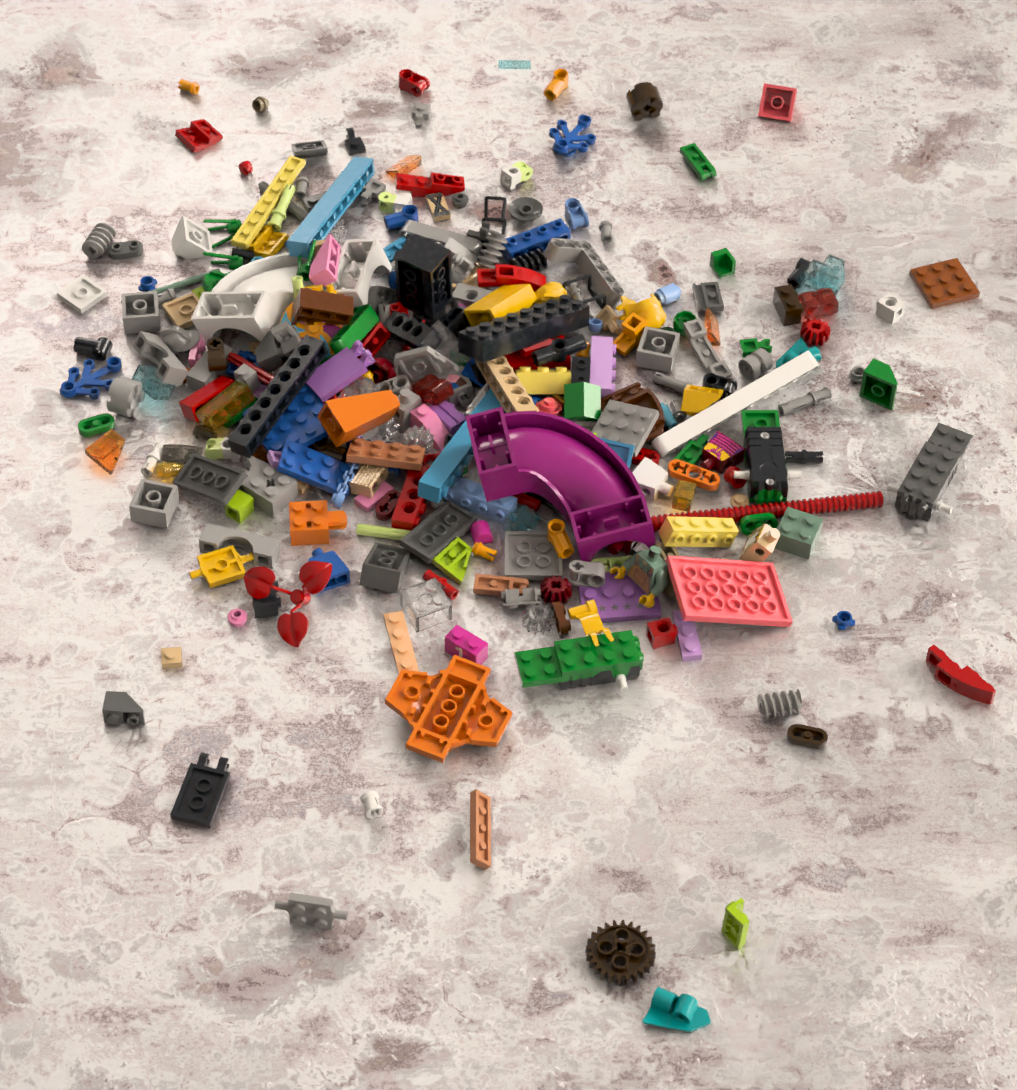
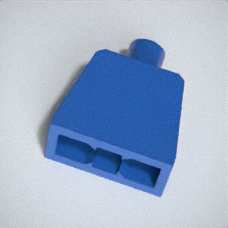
M321 548L312 551L313 557L309 558L308 562L320 561L332 564L330 579L321 592L350 583V570L335 551L324 553Z

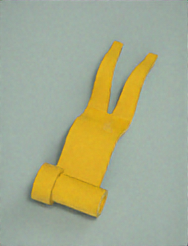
M593 599L586 601L583 605L567 609L570 620L577 619L581 622L586 637L590 636L595 647L599 646L596 634L604 633L610 642L614 641L609 628L603 627Z

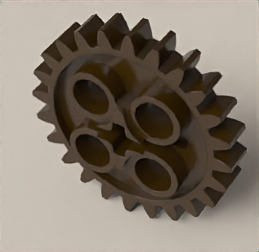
M613 920L612 926L605 922L604 929L598 926L597 933L591 932V938L587 940L585 952L587 953L586 961H589V968H594V975L601 973L600 980L608 977L609 984L614 979L617 985H620L621 980H624L625 984L628 985L630 979L637 983V976L644 979L645 972L650 973L651 966H654V959L656 958L655 944H652V937H647L648 931L640 932L641 925L634 928L631 921L627 926L624 920L621 921L620 925H617V922Z

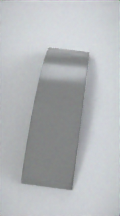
M700 318L683 323L690 346L703 369L707 373H714L727 378L731 377L732 373L726 362L720 360L706 336L707 330Z

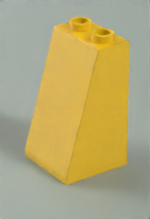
M530 284L502 285L465 308L464 313L471 326L474 327L480 325L481 322H489L496 317H503L508 313H515L520 311V309L530 308L537 297Z

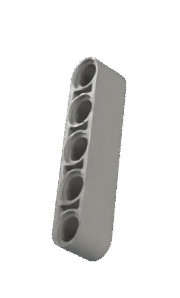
M407 220L399 232V238L405 237L410 239L413 234H416L443 247L449 237H451L477 256H479L480 250L483 249V243L476 238L413 220Z

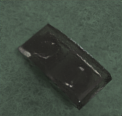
M179 444L163 445L161 463L180 466L181 463L186 464L193 453L202 455L203 447Z

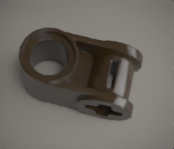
M218 337L210 338L207 341L209 372L227 370L223 341Z

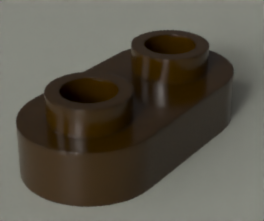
M793 724L787 731V739L794 745L822 749L827 744L828 735L820 728Z

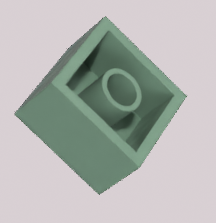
M787 507L777 528L780 532V537L774 549L809 560L821 535L824 518Z

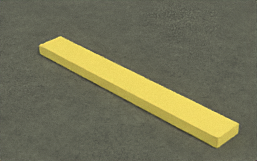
M289 156L232 238L231 245L246 250L249 248L272 211L277 207L287 184L291 186L305 166L304 159Z

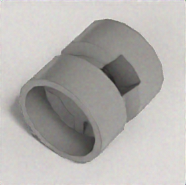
M759 348L741 359L738 366L741 374L746 379L753 380L760 376L761 373L771 369L773 362L769 353L765 349Z

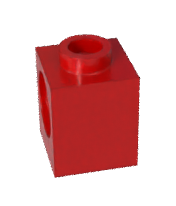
M669 617L647 623L646 636L652 649L675 644L678 630L676 625L672 624Z

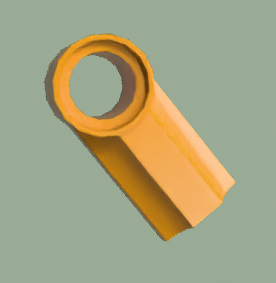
M561 68L554 71V77L544 90V95L548 100L553 101L557 99L560 93L568 88L567 70Z
M560 519L551 520L548 523L547 539L552 543L558 558H569L574 553V548L565 531V523Z

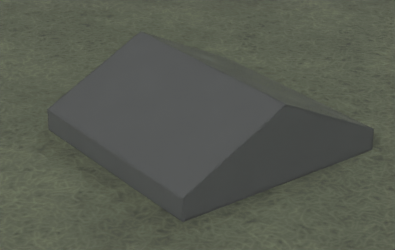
M324 140L291 144L292 154L297 158L325 156L328 153Z

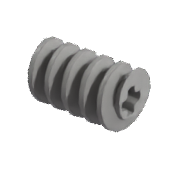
M101 222L96 224L82 245L83 253L91 259H97L98 256L103 255L107 246H109L116 235L115 229L107 223Z
M489 230L488 232L492 237L486 236L489 243H483L487 249L480 250L484 256H478L481 260L478 263L495 269L494 263L500 262L496 256L501 257L503 255L499 250H505L502 243L507 244L508 241L504 238L507 236Z
M799 689L795 692L789 690L788 693L781 691L780 695L778 692H773L772 696L770 693H766L764 697L762 694H759L757 698L759 711L761 714H764L766 719H768L769 713L772 714L773 718H776L777 712L780 713L781 717H784L786 710L789 716H791L793 709L799 715L800 708L802 707Z

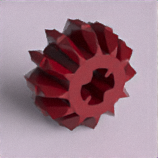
M553 575L550 578L545 577L544 581L540 584V597L545 604L550 603L551 605V602L560 601L561 604H567L568 599L572 597V585L568 582L567 578L562 579L561 575L558 577Z

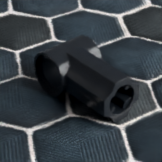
M800 258L795 270L787 278V283L791 284L794 290L800 289L808 278L812 279L815 276L818 265Z
M76 337L73 348L74 352L89 354L98 361H105L113 344L105 337H100L98 340Z

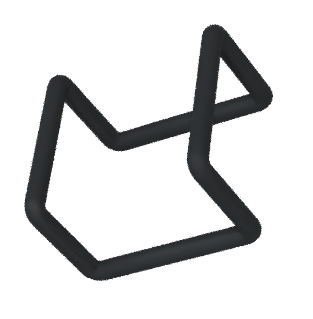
M486 196L484 200V218H482V226L483 221L503 222L501 233L505 235L506 228L505 211L507 199L505 197ZM488 199L503 200L501 218L488 217Z
M591 274L565 281L562 284L566 291L567 284L588 278V291L593 297L582 302L586 304L595 300L601 309L606 306V294L596 296L591 289Z

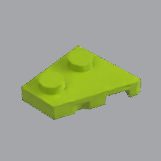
M457 537L433 559L432 564L457 584L461 585L472 547Z

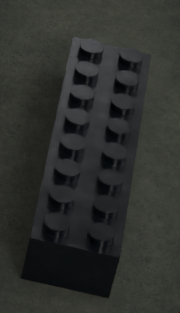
M561 295L559 298L549 299L541 304H534L530 308H523L518 312L508 313L503 317H496L489 322H481L480 325L467 327L465 330L458 332V352L481 363H485L545 340L589 326L590 306L584 304L581 300L570 298L569 295Z

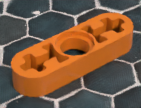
M679 459L671 460L668 464V474L672 478L708 491H714L719 487L720 476L715 472ZM696 472L699 476L692 478L689 476V473Z

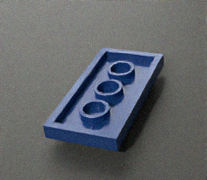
M286 439L276 471L332 494H338L336 489L340 483H344L343 475L345 471L351 468L347 463ZM347 482L348 490L345 494V499L348 496L350 490L349 482Z

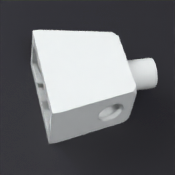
M645 457L632 472L646 499L655 500L660 493L668 497L672 494L674 487L667 484L668 472Z

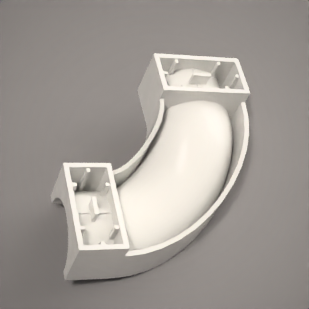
M349 239L340 248L337 281L331 284H333L337 294L354 297V308L368 304V292L373 273H391L392 266L379 240ZM283 253L250 262L226 275L211 292H202L191 320L206 342V345L210 338H219L224 328L245 331L261 342L267 332L280 323L284 311L294 302L291 279L294 276H298V257L289 256V253ZM302 258V265L307 262L308 258ZM303 280V287L315 285L311 281Z

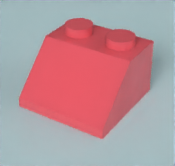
M764 83L758 116L791 122L797 89Z

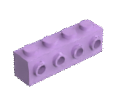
M592 336L590 383L601 386L602 398L615 392V383H612V381H615L616 370H612V368H616V357H613V355H616V344H613V337Z

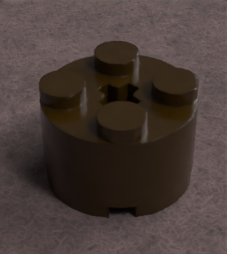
M650 82L638 83L631 92L629 90L626 94L631 114L636 121H641L647 117H659L660 111L663 108V102L656 85L654 86Z

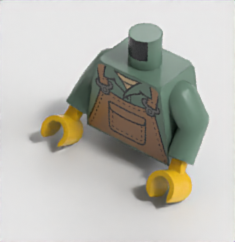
M651 546L650 549L645 551H638L623 562L622 567H613L610 570L611 574L618 572L617 576L614 577L615 579H623L627 570V575L649 595H642L639 599V603L647 608L654 606V598H657L661 592H664L668 584V564L660 557L661 549L657 546Z

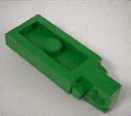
M702 434L697 441L690 440L674 459L696 465L702 458V450L708 443L709 437Z

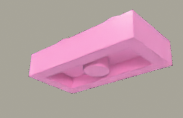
M201 335L198 343L190 349L188 361L191 368L202 357L203 352L206 351V342L202 340Z

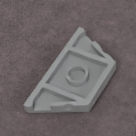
M429 346L396 353L394 358L396 376L405 375L410 384L458 373L459 370L457 364Z

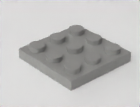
M609 400L591 432L596 433L599 438L634 445L633 457H637L660 414L655 409Z
M505 531V577L544 580L545 577L550 578L551 575L554 577L561 575L563 578L562 558H558L552 543L548 541L547 531Z

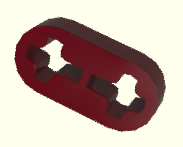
M388 491L376 505L375 515L378 520L387 521L392 517L401 494L399 491Z

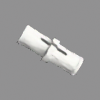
M156 442L151 453H148L147 460L141 468L143 475L147 476L148 474V477L151 476L155 467L160 464V459L167 448L164 443L161 442L159 445V442Z

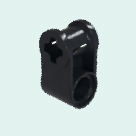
M707 373L703 377L702 387L724 390L719 399L722 400L726 398V393H728L727 397L734 393L738 383L732 378Z

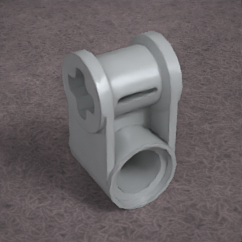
M580 560L570 562L568 582L571 585L594 588L604 585V564Z

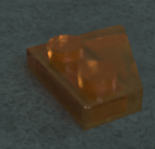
M111 429L86 448L85 454L111 475L124 448L125 439Z

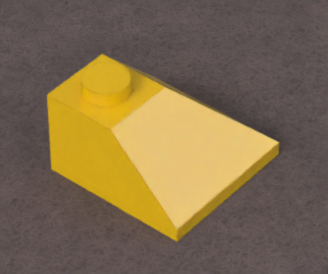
M687 384L684 388L681 411H685L686 415L695 416L696 413L702 412L720 399L724 390Z

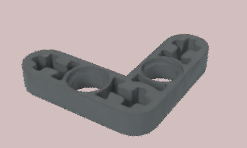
M383 286L370 287L368 304L372 306L378 317L379 304L390 305L398 302L396 296L397 289Z

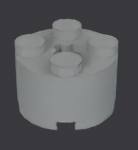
M122 376L115 378L108 391V395L111 398L110 402L107 401V409L110 412L135 418L138 414V406L145 398V392L142 391V383Z

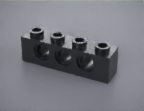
M394 310L383 323L384 327L390 332L391 338L412 349L429 346L435 350L443 341L438 336L439 332L431 326L429 328L424 322H419L414 317L410 318L404 312L399 313Z

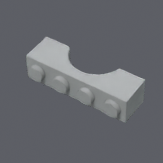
M140 331L134 342V349L139 355L148 358L158 365L155 374L163 383L181 387L188 370L158 335Z
M206 523L199 538L201 553H208L234 545L235 549H242L252 553L254 565L273 569L280 554L279 539Z

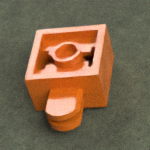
M327 500L289 502L291 546L329 544V530H339L347 527V514L344 511H328Z

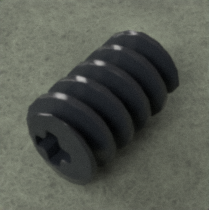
M541 248L529 251L527 254L523 253L521 256L517 255L515 258L508 260L509 265L524 267L534 271L535 267L538 271H541V265L544 269L548 268L547 258L544 257V251Z

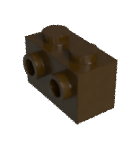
M791 284L775 287L773 304L783 326L800 324L802 313H804V306L798 300L797 291H794Z

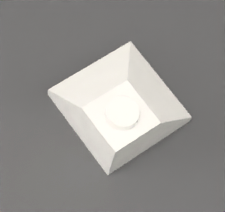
M182 216L171 239L173 252L184 259L211 257L203 255V252L213 253L210 232Z

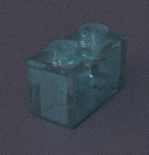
M138 365L132 380L141 382L142 390L154 400H169L176 385L163 383L155 374L157 368L154 366Z

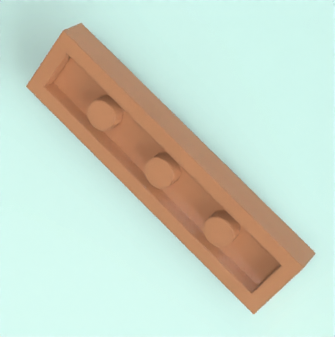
M475 789L470 792V862L486 870L491 867V797Z

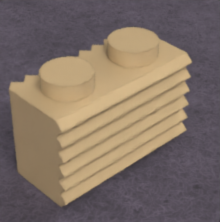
M360 464L358 472L353 480L349 482L351 493L372 498L382 482L387 479L389 475L388 467Z

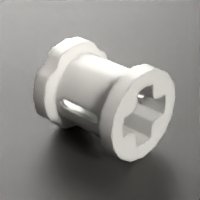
M376 791L365 792L360 797L361 802L366 808V817L370 819L383 814V808L379 805V795Z

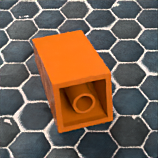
M391 390L332 399L324 403L317 418L337 448L390 421L400 407V402Z

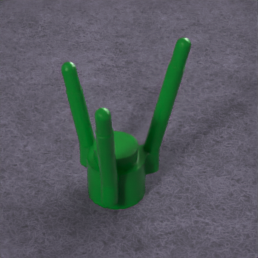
M237 218L203 220L204 223H227L223 226L208 228V231L227 229L228 234H232L213 244L212 248L231 240L242 225L241 220H237Z
M313 240L306 263L302 265V256L298 255L297 275L302 276L304 281H310V266L316 240Z
M203 252V255L228 259L211 261V264H228L229 270L232 271L243 266V258L238 257V255L231 256Z

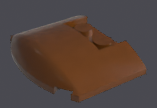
M636 382L601 398L602 412L609 400L658 410L660 415L646 441L663 434L665 423L663 409L658 398L649 388L644 389L640 387V383Z

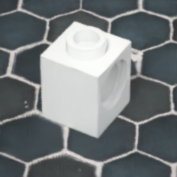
M887 293L884 297L878 299L876 315L893 324L903 316L905 302Z

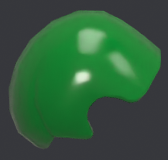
M690 311L677 313L673 319L675 332L680 333L682 337H687L683 323L697 319L696 316Z

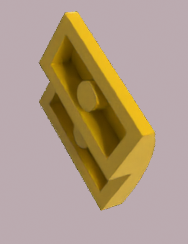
M264 225L247 250L254 251V255L258 257L273 256L285 245L289 236L287 233L274 232L272 226Z

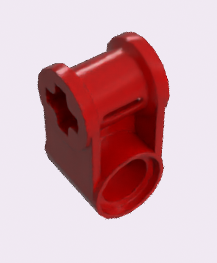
M403 69L399 72V89L420 97L423 91L430 87V81L425 76L409 69Z

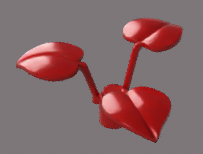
M320 561L305 563L299 572V579L304 583L302 590L295 589L292 592L273 586L272 584L276 576L267 567H253L244 574L246 590L253 598L263 599L267 597L271 588L290 595L291 602L296 604L290 610V614H282L277 622V629L281 638L289 645L298 648L306 636L309 628L308 618L305 614L295 611L309 604L310 594L320 593L326 587L331 576L332 564Z

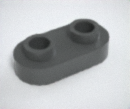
M137 240L113 243L108 247L109 257L115 260L139 257L143 254V244Z

